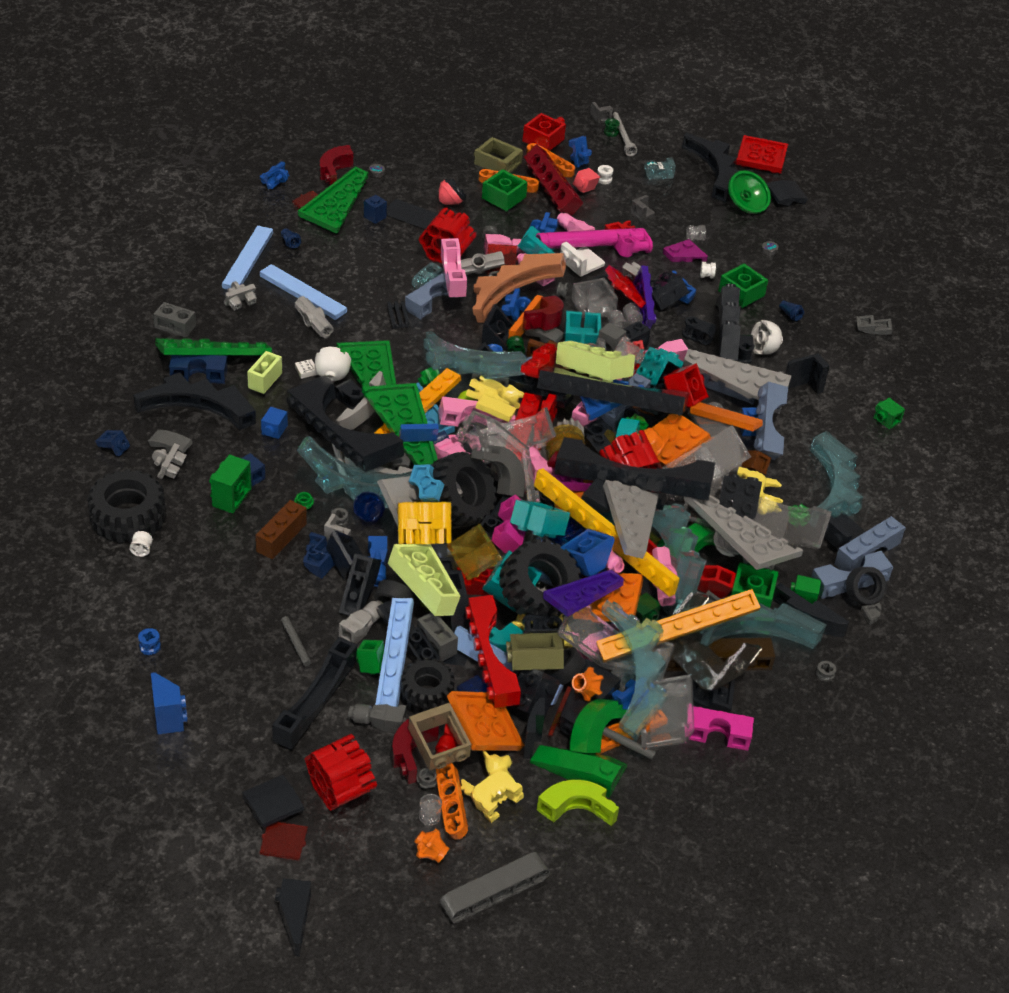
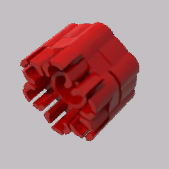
M443 208L419 237V242L426 252V256L431 261L441 264V239L458 238L460 256H462L477 235L476 232H473L474 229L468 226L470 221L467 214H461L460 212L455 215L454 211L450 209L445 215L448 208Z
M644 430L638 431L639 436L637 432L632 433L630 436L628 434L618 436L611 442L612 445L604 447L606 452L603 449L599 451L600 456L620 464L640 468L663 469Z
M352 734L334 741L305 757V764L312 786L330 811L377 788V782H371L375 777L370 770L372 768L369 763L371 762L370 758L362 748L360 749L357 740L351 741L355 739Z

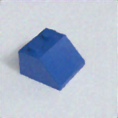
M587 529L560 548L569 551V556L576 560L577 563L575 565L580 569L581 575L589 577L598 574L606 567L615 539L613 536Z
M151 673L157 734L184 731L183 722H188L187 711L183 709L186 708L185 695H180V687L157 673Z

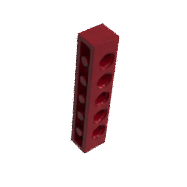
M536 144L524 156L527 161L526 165L533 170L532 174L537 179H540L539 183L546 188L544 191L550 197L552 196L551 200L555 205H558L557 209L563 214L568 213L572 216L584 203L548 153Z

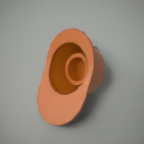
M663 427L645 429L644 432L656 456H658L669 440L670 432Z

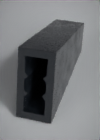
M587 658L580 674L584 673L588 667H592L598 676L603 675L604 679L601 681L600 686L602 694H596L591 697L590 701H585L583 695L576 693L574 688H572L562 711L559 729L570 736L579 713L588 703L596 699L612 700V693L620 688L621 678Z

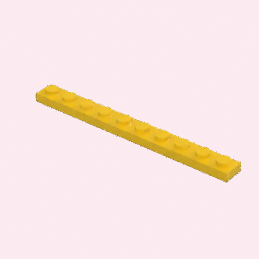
M545 469L537 470L534 482L535 488L562 510L570 512V516L584 528L613 536L615 541L612 550L669 597L675 595L680 580L678 576L647 551L643 559L625 555L616 527Z

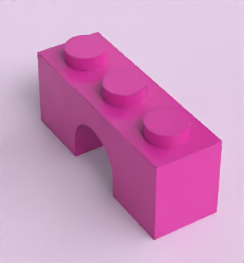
M516 494L501 503L498 516L504 522L494 528L491 539L505 554L509 550L514 552L521 546L526 531L517 529L518 525L510 523L515 501L521 500Z
M690 706L684 739L706 743L707 735L710 732L718 731L727 737V747L748 751L752 739L754 717Z

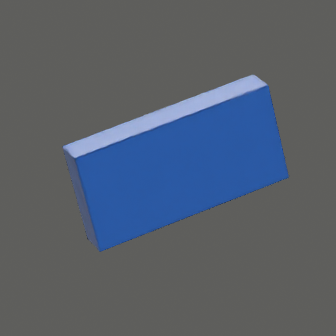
M401 424L399 437L403 442L437 441L439 426L438 424Z

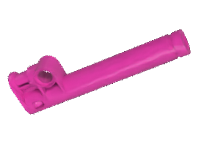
M644 228L536 234V237L550 249L561 248V244L564 242H568L574 248L614 246L621 256L631 257L633 253H638L639 251L651 253L653 248L652 240Z

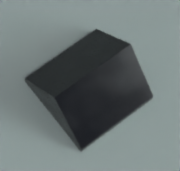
M497 304L492 306L483 324L482 344L484 342L487 345L497 344L503 350H507L506 342L509 337V330L514 324Z
M596 478L584 492L581 499L599 514L610 511V507L603 488L604 482Z
M335 530L331 533L326 549L331 554L333 562L345 580L349 576L354 554L363 555L352 536Z

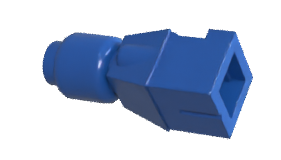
M368 536V553H370V557L382 560L377 580L374 584V587H378L380 581L386 580L385 566L388 559L387 536Z

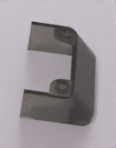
M690 592L673 615L703 606L709 597L704 594ZM704 629L659 644L701 688L710 691L716 690L742 675L762 650V647L759 645L743 643L735 655L730 656L724 662L699 638Z

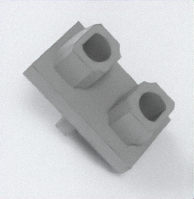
M234 281L231 283L232 288L227 289L228 292L225 293L226 300H224L225 306L230 305L234 311L242 307L241 301L245 300L247 305L250 306L255 304L257 300L254 284L245 286L244 284L239 285L238 282Z
M174 443L169 454H167L165 449L153 452L152 459L155 461L154 464L157 466L162 465L157 475L158 478L163 479L164 475L175 479L180 467L171 463L182 466L187 456L178 451L180 445Z

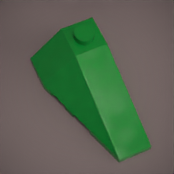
M539 745L530 760L531 764L567 780H585L596 783L607 789L606 797L610 798L628 765L608 755L575 752L569 749Z

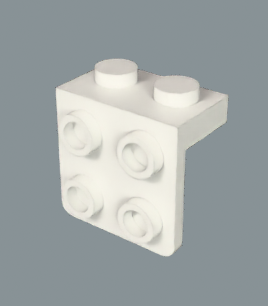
M568 242L561 244L560 253L564 254L566 265L580 277L605 266V261L587 247L576 250Z

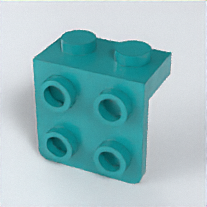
M533 226L528 228L517 245L526 254L555 253L554 249H550L536 237V234L540 232Z
M649 347L636 373L650 379L651 385L655 386L667 364L681 368L684 362L678 359L679 355L674 352H668L662 348L658 350Z

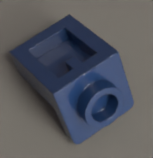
M106 430L95 441L98 447L112 448L116 456L122 455L130 447L122 430Z

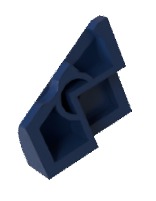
M311 532L303 564L311 573L322 579L335 563L331 558V554L326 549V537Z

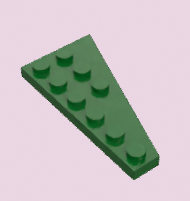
M355 166L300 208L298 216L337 234L368 178V172Z
M156 338L155 345L164 355H263L265 351L272 353V348L265 342L249 344L248 342H211L210 339L195 341L192 339L178 340L170 338Z
M390 341L336 343V347L340 348V352L345 354L346 351L350 355V370L362 387L370 386L369 382L379 371L383 373L386 385L396 384Z
M417 383L362 387V393L386 427L398 437L401 424H428ZM433 441L403 442L404 452L414 465L433 464L434 461L438 460Z

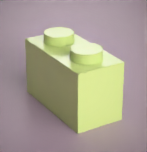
M265 351L247 371L248 388L264 394L282 374V356Z

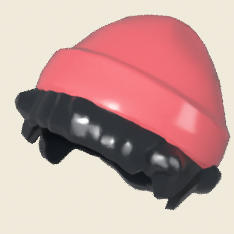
M445 179L440 183L438 198L444 205H459L466 200V194L463 193V189L457 187L454 179Z

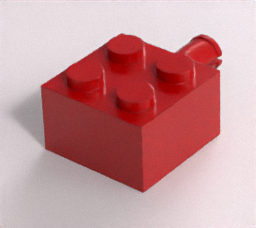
M540 113L524 125L523 142L527 144L535 143L549 151L565 139V120L562 117L554 119Z
M697 363L678 368L663 377L666 389L690 392L687 407L694 406L709 397L704 385V376L700 373Z

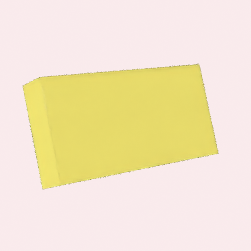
M485 394L481 396L475 407L507 422L512 419L517 409Z

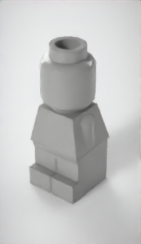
M380 600L371 601L363 609L350 614L346 620L339 623V637L355 644L366 637L372 624L381 617L376 609L383 602Z

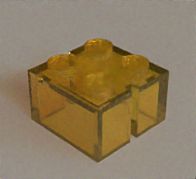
M481 524L458 537L452 543L447 544L449 551L468 581L478 577L481 572L495 566L502 560L501 555Z

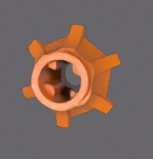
M588 667L584 673H578L573 677L572 687L576 693L583 695L585 701H590L594 695L602 694L600 686L604 678L603 675L598 676L594 672V668Z
M436 828L431 832L425 833L421 831L414 840L417 844L416 856L419 859L428 858L439 863L449 850V847L441 839L440 831Z

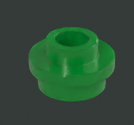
M300 492L297 494L294 502L309 509L313 506L314 499L310 493Z

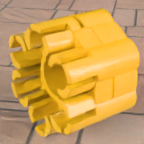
M398 502V544H420V541L421 544L452 543L451 502Z

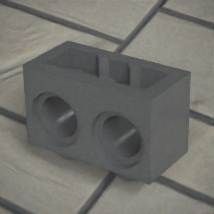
M163 302L153 314L155 328L179 336L187 337L196 326L194 311Z
M431 612L417 619V626H419L441 658L439 662L457 654L458 637L439 616H434Z

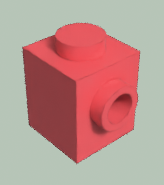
M587 168L578 171L572 184L580 192L585 193L595 189L600 176L592 169Z

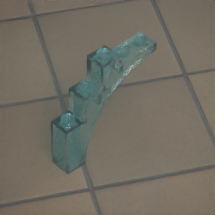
M426 332V339H424V348L428 351L426 353V361L433 370L455 368L458 374L479 372L484 379L525 375V373L520 371L521 365L527 362V358L521 351L490 352L473 350L446 342L434 332Z
M825 431L813 438L810 449L826 469L831 484L830 495L822 504L812 510L809 524L814 528L818 525L820 514L827 511L832 517H837L841 513L850 516L860 511L863 496L856 491L860 480V475L854 471L858 456L829 432Z
M310 436L304 438L297 449L299 454L318 475L315 481L326 494L343 488L354 502L372 496L382 509L388 508V505L377 481L408 477L412 473L410 471L402 474L386 475L364 472L333 457Z
M674 503L673 506L664 505L663 510H656L652 527L659 532L666 547L669 548L671 565L675 568L677 576L680 578L675 593L676 604L692 606L706 560L701 558L698 552L694 551L698 536L693 534L690 528H687L691 514L684 510V506Z
M759 603V611L702 629L700 632L702 634L700 643L705 646H709L715 640L725 636L757 633L782 637L814 649L821 641L827 624L785 603L778 609L774 608V610Z
M606 600L602 605V613L616 625L624 636L631 650L635 665L636 683L629 708L619 722V728L637 740L668 698L667 691L661 685L653 684L665 669V659L659 653L651 652L663 637L664 630L657 621H651L648 618L641 624L636 616L625 613L618 603H611L609 600Z

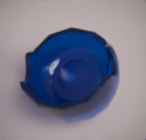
M370 491L359 494L353 503L354 513L365 522L373 523L378 521L385 510L382 498Z

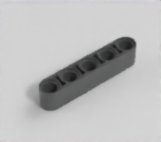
M532 852L449 891L440 899V904L450 920L456 923L544 881L549 876L550 870L539 854Z

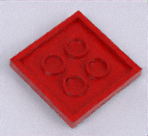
M744 135L736 165L752 167L757 170H767L772 173H781L788 144Z

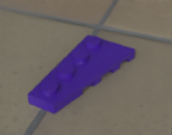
M641 265L633 284L646 304L642 308L638 305L636 306L637 310H641L639 314L641 323L651 329L652 325L656 322V314H654L653 310L654 300H652L653 288L650 286L651 274L648 272V266Z
M611 569L543 591V599L568 617L623 586L624 578Z

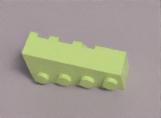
M574 341L558 342L556 364L562 365L564 369H574L577 373H587L589 377L602 378V381L607 382L633 376L635 355L633 354L621 356L619 351H605V348L590 347L588 344Z
M394 544L388 565L434 616L454 615L460 594L432 545Z

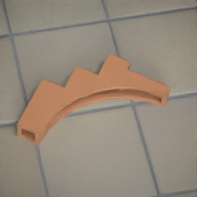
M524 254L520 265H501L497 276L478 277L476 284H474V293L477 294L476 304L473 306V315L476 316L477 323L484 322L492 306L515 289L539 280L563 277L566 269L564 254Z

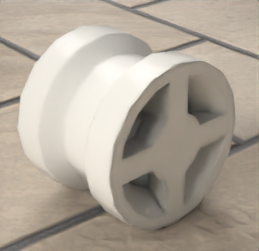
M608 165L599 166L598 175L600 179L598 182L610 184L612 182L613 168Z
M702 262L700 278L709 277L714 279L716 263L707 264Z
M143 531L134 533L132 543L130 544V551L140 557L148 555L153 541L152 536Z

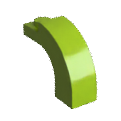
M567 780L556 783L538 797L537 811L553 823L568 810L585 809L594 813L610 826L617 821L619 807L612 800L605 798L607 789L585 780Z

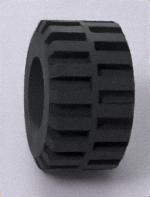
M423 658V661L418 659L415 660L414 664L410 663L403 670V675L401 676L402 703L407 705L409 711L414 710L415 714L450 703L447 695L454 691L455 686L454 673L451 672V668L445 666V663L442 661L437 662V659L428 660V658ZM421 686H432L434 688H423Z

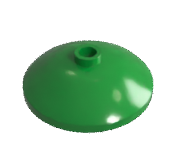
M739 171L730 178L728 190L731 199L737 207L751 214H758L767 209L771 201V194L767 184L760 176L751 171Z

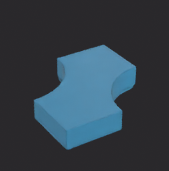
M431 464L414 465L409 479L411 485L419 487V499L422 502H439L445 485L442 481L434 479V468Z

